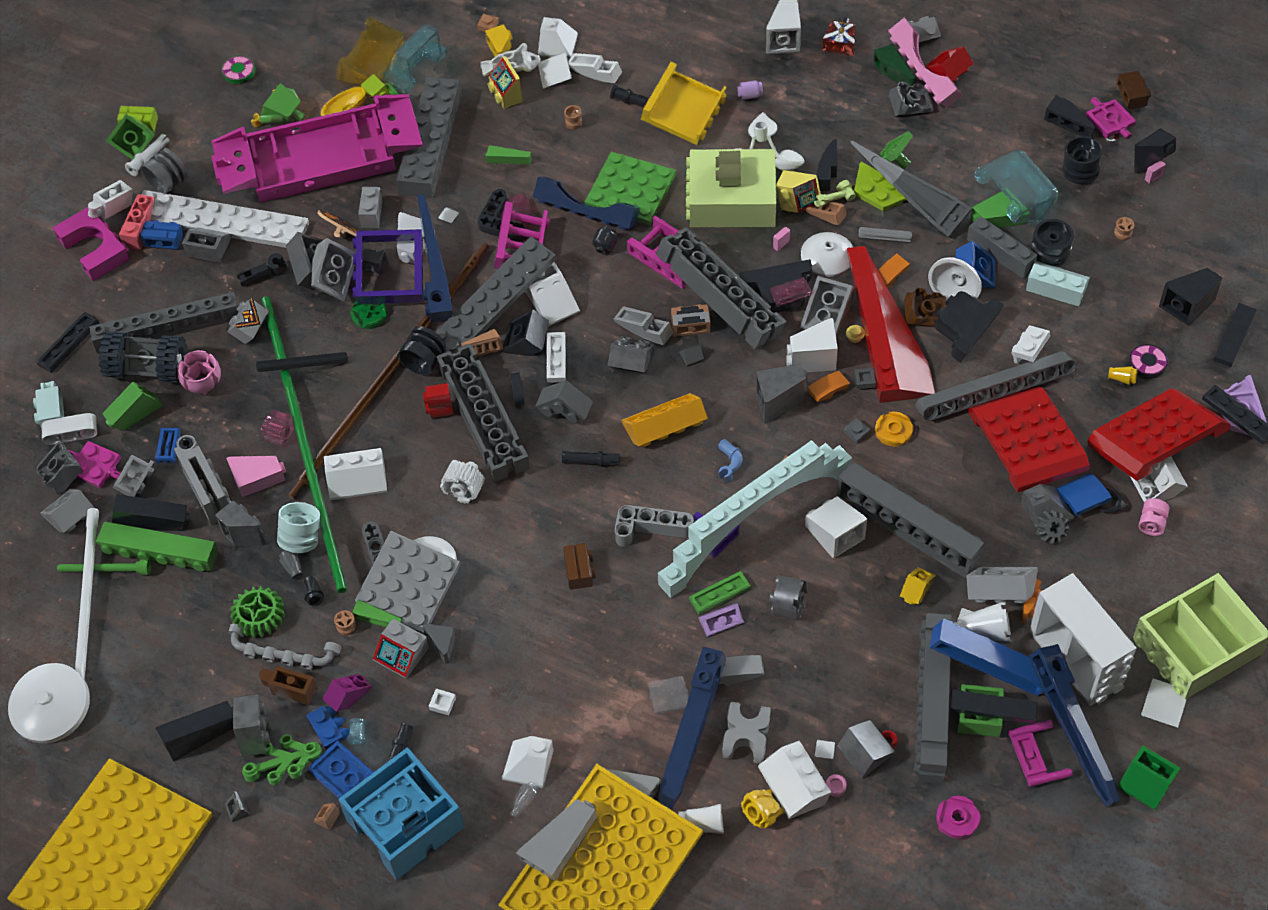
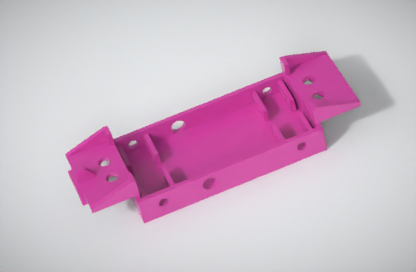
M409 94L374 96L375 104L246 134L244 127H240L212 140L215 155L211 157L218 185H222L224 194L255 187L261 203L395 171L394 153L423 147ZM390 116H394L396 118L394 121L388 120ZM295 127H299V128H300L299 130H296V131H293V130H292V129L295 128ZM398 130L400 133L393 135L392 131ZM241 152L242 156L235 157V154ZM244 166L246 168L242 172L238 171L239 167Z

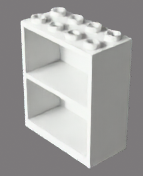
M1073 573L1041 591L1038 596L1029 633L1041 647L1059 645L1075 679L1072 685L1089 706L1095 703H1102L1111 693L1116 694L1120 692L1124 687L1123 684L1127 679V673L1134 659L1136 651L1134 644Z

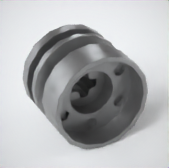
M166 148L155 155V160L149 159L140 168L148 184L156 192L167 194L174 188V184L178 185L188 177L187 171L180 159Z

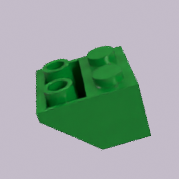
M1142 745L1117 788L1155 811L1175 781L1180 767Z

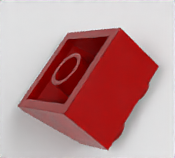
M962 46L943 51L929 62L925 68L939 76L948 77L954 83L958 80L957 77L968 72L969 67L974 63L965 47Z

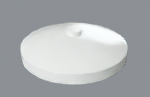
M49 663L38 666L26 673L15 685L8 704L10 722L14 729L29 741L35 743L59 741L74 732L84 720L90 702L89 688L84 678L67 665Z

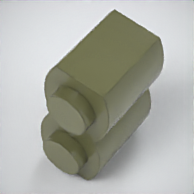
M719 151V157H715L716 168H719V170H716V181H719L720 186H741L740 151Z

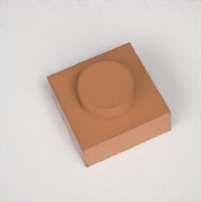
M483 14L477 24V30L485 32L497 27L499 18Z

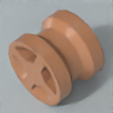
M1128 217L1119 218L1116 222L1114 235L1120 240L1131 238L1134 229L1133 220Z
M347 610L336 614L334 622L338 633L344 636L352 634L356 629L353 614Z

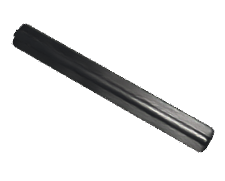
M346 352L257 361L256 370L257 372L346 363L348 356Z

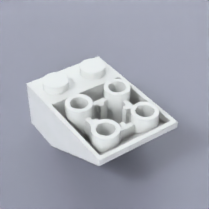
M555 262L525 291L538 313L549 320L548 326L580 312Z

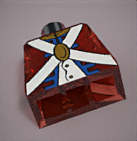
M847 17L841 18L840 21H832L823 37L822 51L854 56L855 24L850 23V19Z

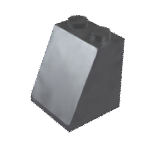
M801 364L756 371V396L764 424L769 423L804 401V393L807 392L806 382L808 381L806 370L803 371Z

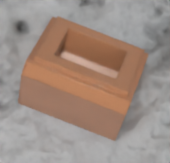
M334 803L324 804L314 822L331 830L341 812Z

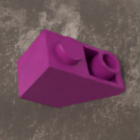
M359 674L334 679L323 700L336 712L349 709L371 689L372 685L366 681L364 676Z

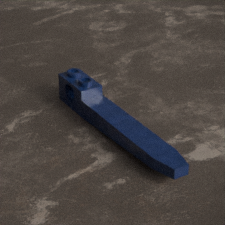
M421 194L417 195V203L431 282H425V290H422L423 301H427L425 313L426 316L430 317V323L442 322L452 317V305L425 195Z
M1058 644L1038 648L1028 658L1042 689L1094 790L1106 807L1112 806L1120 801L1115 783L1070 686L1075 682V679L1064 658V654Z
M703 646L691 682L692 689L660 784L658 802L670 810L674 808L682 794L727 660L723 651Z

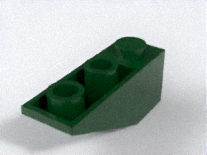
M893 44L874 50L873 62L881 74L897 83L905 82L909 86L915 84V74L911 73L907 62L902 59L899 50H896Z

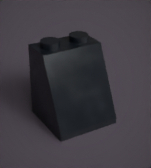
M1205 268L1168 281L1164 286L1159 307L1190 326L1216 300L1222 277L1216 272Z

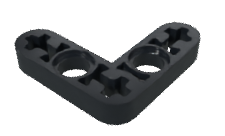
M496 189L490 195L477 221L481 232L499 237L500 230L497 228L501 226L502 221L499 217L504 210L506 201H508L505 190ZM489 209H497L495 213L488 212ZM512 221L509 223L513 224V227L526 229L522 224ZM511 233V235H507V238L520 242L525 240L526 236Z

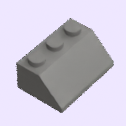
M979 567L966 576L968 599H975V602L995 600V602L1000 603L1014 600L1015 603H1024L1033 596L1038 569L1037 567Z

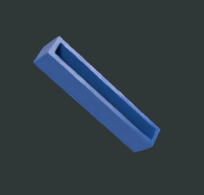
M942 619L933 627L929 648L1035 696H1039L1044 692L1033 666L1025 654L1018 653L1005 645L996 643L988 637L976 634L970 629L954 624L950 620Z

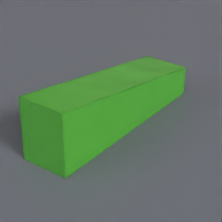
M490 145L486 153V163L530 164L532 160L531 152Z
M359 599L352 612L356 620L382 627H387L392 619L400 623L402 622L401 618Z

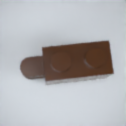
M276 666L274 671L263 669L259 673L262 684L269 687L273 695L310 705L317 690L314 677Z

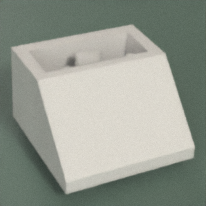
M1171 456L1152 466L1153 473L1138 481L1131 477L1144 502L1147 499L1165 501L1174 498L1188 487Z

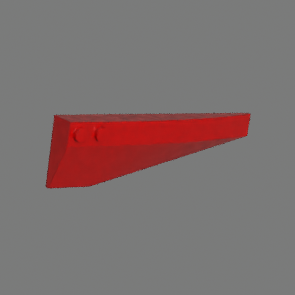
M866 247L847 248L871 367L874 369L879 403L918 399L934 394L935 390L929 364Z

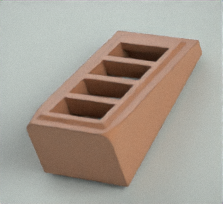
M828 202L816 209V205L805 209L807 213L835 225H840L847 215L845 205Z
M495 329L461 343L462 346L471 343L477 357L503 350L501 338Z

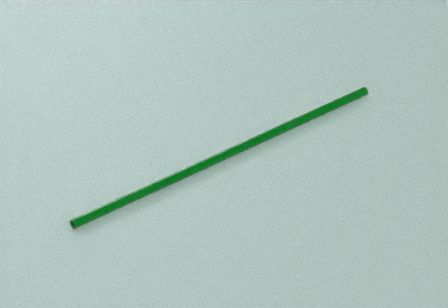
M265 296L262 298V304L268 310L266 320L276 358L283 359L286 356L270 297ZM289 369L280 370L315 507L320 512L319 523L338 593L342 594L347 591L292 378Z

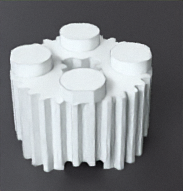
M453 460L442 478L440 488L443 493L447 495L450 493V495L457 497V501L460 503L469 504L470 500L477 497L485 477L479 472L477 464L473 462L465 464L464 462L461 463L460 461Z

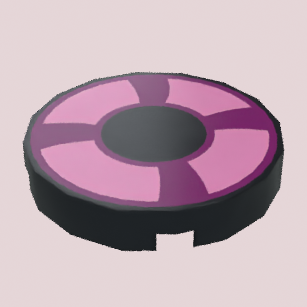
M1149 344L1134 348L1129 359V365L1137 369V375L1140 374L1148 379L1162 375L1168 363L1164 351L1157 346Z

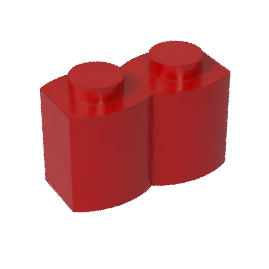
M448 383L425 387L426 392L422 394L426 414H430L431 419L453 415Z

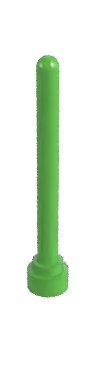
M141 559L136 563L94 564L93 572L136 571L140 575H150L151 562L149 559ZM59 564L57 566L59 572H83L84 564Z

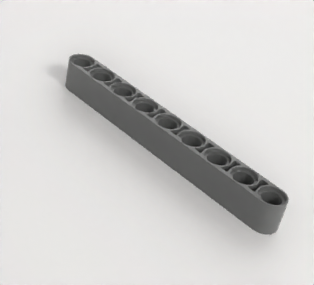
M1058 352L1036 359L1034 362L1030 361L922 397L917 400L915 409L925 420L932 421L1070 375L1075 371L1077 364L1066 352Z

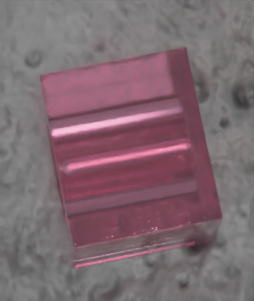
M272 409L261 427L265 441L284 447L295 429L291 415Z

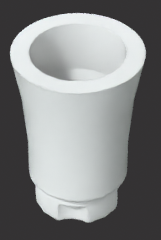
M721 804L699 809H689L687 812L678 813V815L702 829L703 833H724Z

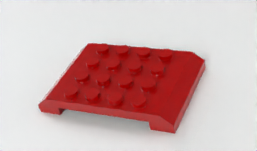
M1042 387L1032 388L971 407L968 410V414L976 426L981 427L1008 471L1009 480L1017 493L1039 484L1044 485L1088 471L1090 468L1086 452Z
M1171 388L1095 429L1087 441L1091 449L1138 481L1153 473L1152 466L1208 435H1212L1215 438L1231 430L1229 422L1180 390Z

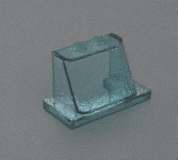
M431 25L421 26L397 50L389 67L379 76L380 81L384 83L390 82L394 88L407 94L417 84L416 79L412 77L411 69L424 56L438 63L448 53L447 48L440 44L438 29Z

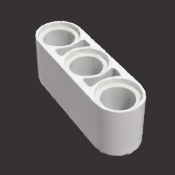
M91 413L46 420L41 424L42 442L47 445H54L58 441L65 443L88 439L97 435L96 416Z

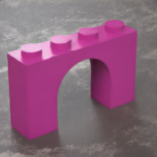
M87 207L54 226L53 231L65 249L89 237H97L103 240L98 249L80 259L84 272L92 281H95L130 259L127 254L129 250L125 243L119 242L117 234L115 232L111 233L109 225L105 221L102 222L100 216L97 218L89 217V208Z

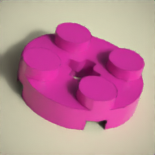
M952 796L950 799L941 802L936 814L938 829L951 838L968 839L978 828L980 822L979 810L977 811V808L970 799L963 796ZM960 813L961 818H964V820L958 822L952 816Z

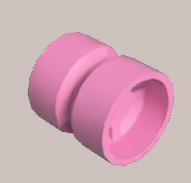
M1147 499L1143 505L1139 529L1151 536L1163 534L1170 509L1169 505L1160 499Z

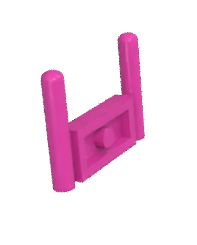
M1052 720L1008 730L1029 787L1073 775L1071 768L1047 774V769L1032 733L1053 728L1054 723Z

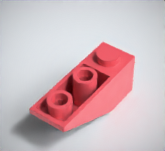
M137 194L119 233L121 242L125 243L128 249L140 251L143 246L141 232L145 221H150L155 200L153 196Z

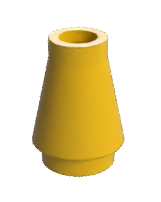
M1133 366L1110 367L1108 378L1128 385L1131 383L1135 384L1137 369H1134Z

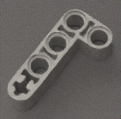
M624 505L618 510L615 524V540L619 546H629L633 541L635 531L683 538L689 537L688 526L694 523V518L690 513Z

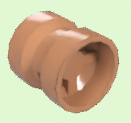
M575 105L568 106L564 111L566 127L572 130L578 129L582 126L581 109Z

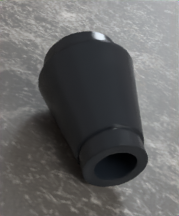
M309 576L304 579V599L309 605L317 606L323 602L324 593L316 578Z

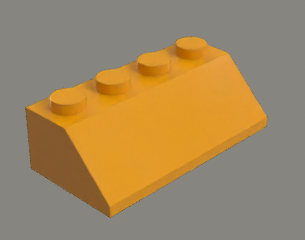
M688 393L621 421L633 444L645 447L650 445L653 440L668 438V434L673 432L681 433L686 430V427L691 425L692 427L699 426L708 418L701 398Z

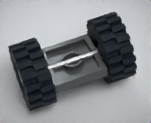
M114 331L105 332V335H103V341L100 343L101 348H99V367H101L100 372L102 376L122 379L128 374L159 377L158 380L161 382L180 383L178 364L179 361H184L183 356L188 354L184 337L163 335L161 339L130 337L127 332Z

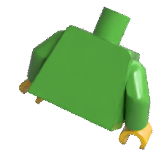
M279 84L275 90H272L273 93L264 103L261 116L257 113L254 114L255 120H251L254 127H260L264 123L286 125L291 119L297 122L302 121L305 114L298 111L301 101L295 90Z

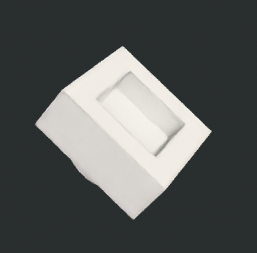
M436 689L429 704V710L449 716L456 699L455 694Z

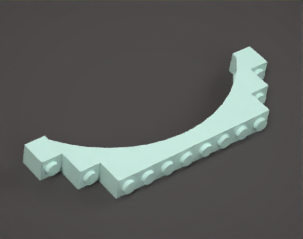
M811 440L688 526L689 539L673 550V563L658 573V585L672 598L686 588V584L694 572L722 539L751 513L772 498L800 483L821 477H833L837 481L839 475L851 463L852 457L840 445L835 449H832L826 443L818 447Z

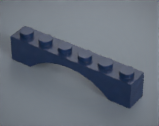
M545 176L537 178L533 198L538 199L539 203L548 204L549 202L554 204L553 207L564 210V208L570 209V213L576 215L582 213L591 220L598 218L602 220L603 224L612 225L613 223L618 225L619 229L626 231L635 228L640 207L625 202L609 207L589 206L571 196L560 181Z

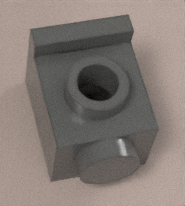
M364 248L363 270L382 274L388 262L386 250L382 249L380 252L375 249Z

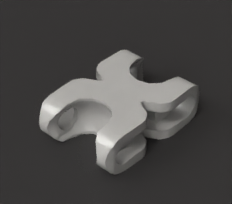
M730 703L728 730L725 732L723 742V758L732 759L735 749L746 746L753 751L754 763L761 764L763 762L766 750L765 735L769 731L770 707L762 706L757 717L747 719L740 714V703Z

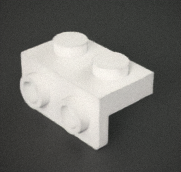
M1029 325L1027 330L1021 334L1017 345H1014L1012 348L1014 363L1019 364L1021 359L1034 362L1049 339L1050 331Z

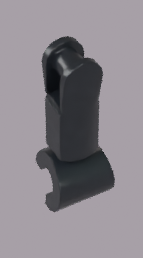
M279 253L272 254L268 258V265L264 263L252 269L239 272L237 278L240 280V285L242 287L248 286L254 281L270 275V271L274 275H281L278 266H286L283 256Z

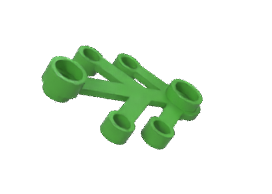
M283 735L280 738L282 748H292L297 750L296 752L290 753L275 748L270 742V744H266V747H269L267 748V753L262 754L277 758L257 765L251 762L247 763L242 769V774L246 781L253 782L260 777V772L279 766L276 771H271L267 775L271 785L279 784L287 770L291 778H298L308 762L316 761L321 756V746L317 742L303 744L294 741L291 735ZM299 760L297 764H292L294 761Z

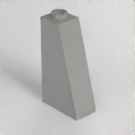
M578 799L575 800L517 851L516 854L519 859L556 881L598 817L595 806L586 800L584 802Z

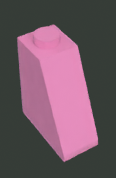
M276 456L226 458L242 497L285 481L283 473H286L283 462H278Z

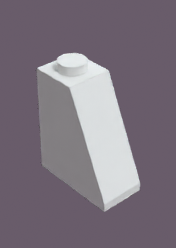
M402 212L399 213L398 230L422 229L420 218ZM397 241L399 260L414 264V241Z

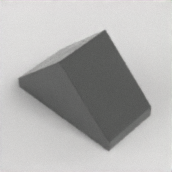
M433 624L422 625L424 634L444 663H449L456 638L454 628Z

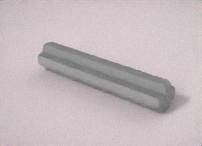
M860 227L859 237L911 242L912 232Z

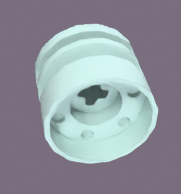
M301 502L288 503L282 506L278 517V545L292 553H304L315 549L318 545L320 512L313 505Z

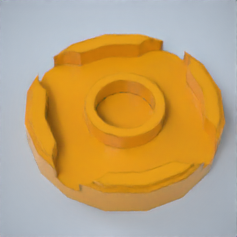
M893 411L886 415L883 414L876 421V437L887 446H902L912 438L913 424L908 416L900 412Z

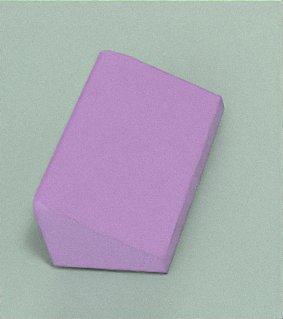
M732 604L698 617L707 637L745 623L738 604Z

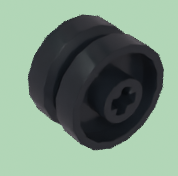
M1059 219L1041 221L1034 230L1031 251L1037 254V260L1041 263L1048 265L1062 264L1069 259L1071 254L1074 231L1068 223Z

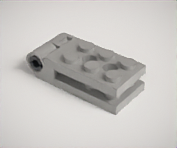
M184 435L178 439L177 447L174 448V451L192 490L212 526L218 523L215 516L218 510L211 494L207 491L203 479H199L204 477L221 510L231 501L226 488L221 484L218 473L214 471L210 458L205 459L193 436Z

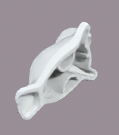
M522 43L514 51L499 54L491 61H482L481 69L483 76H487L499 61L506 56L516 73L523 70L530 72L540 63V57L527 52V44Z

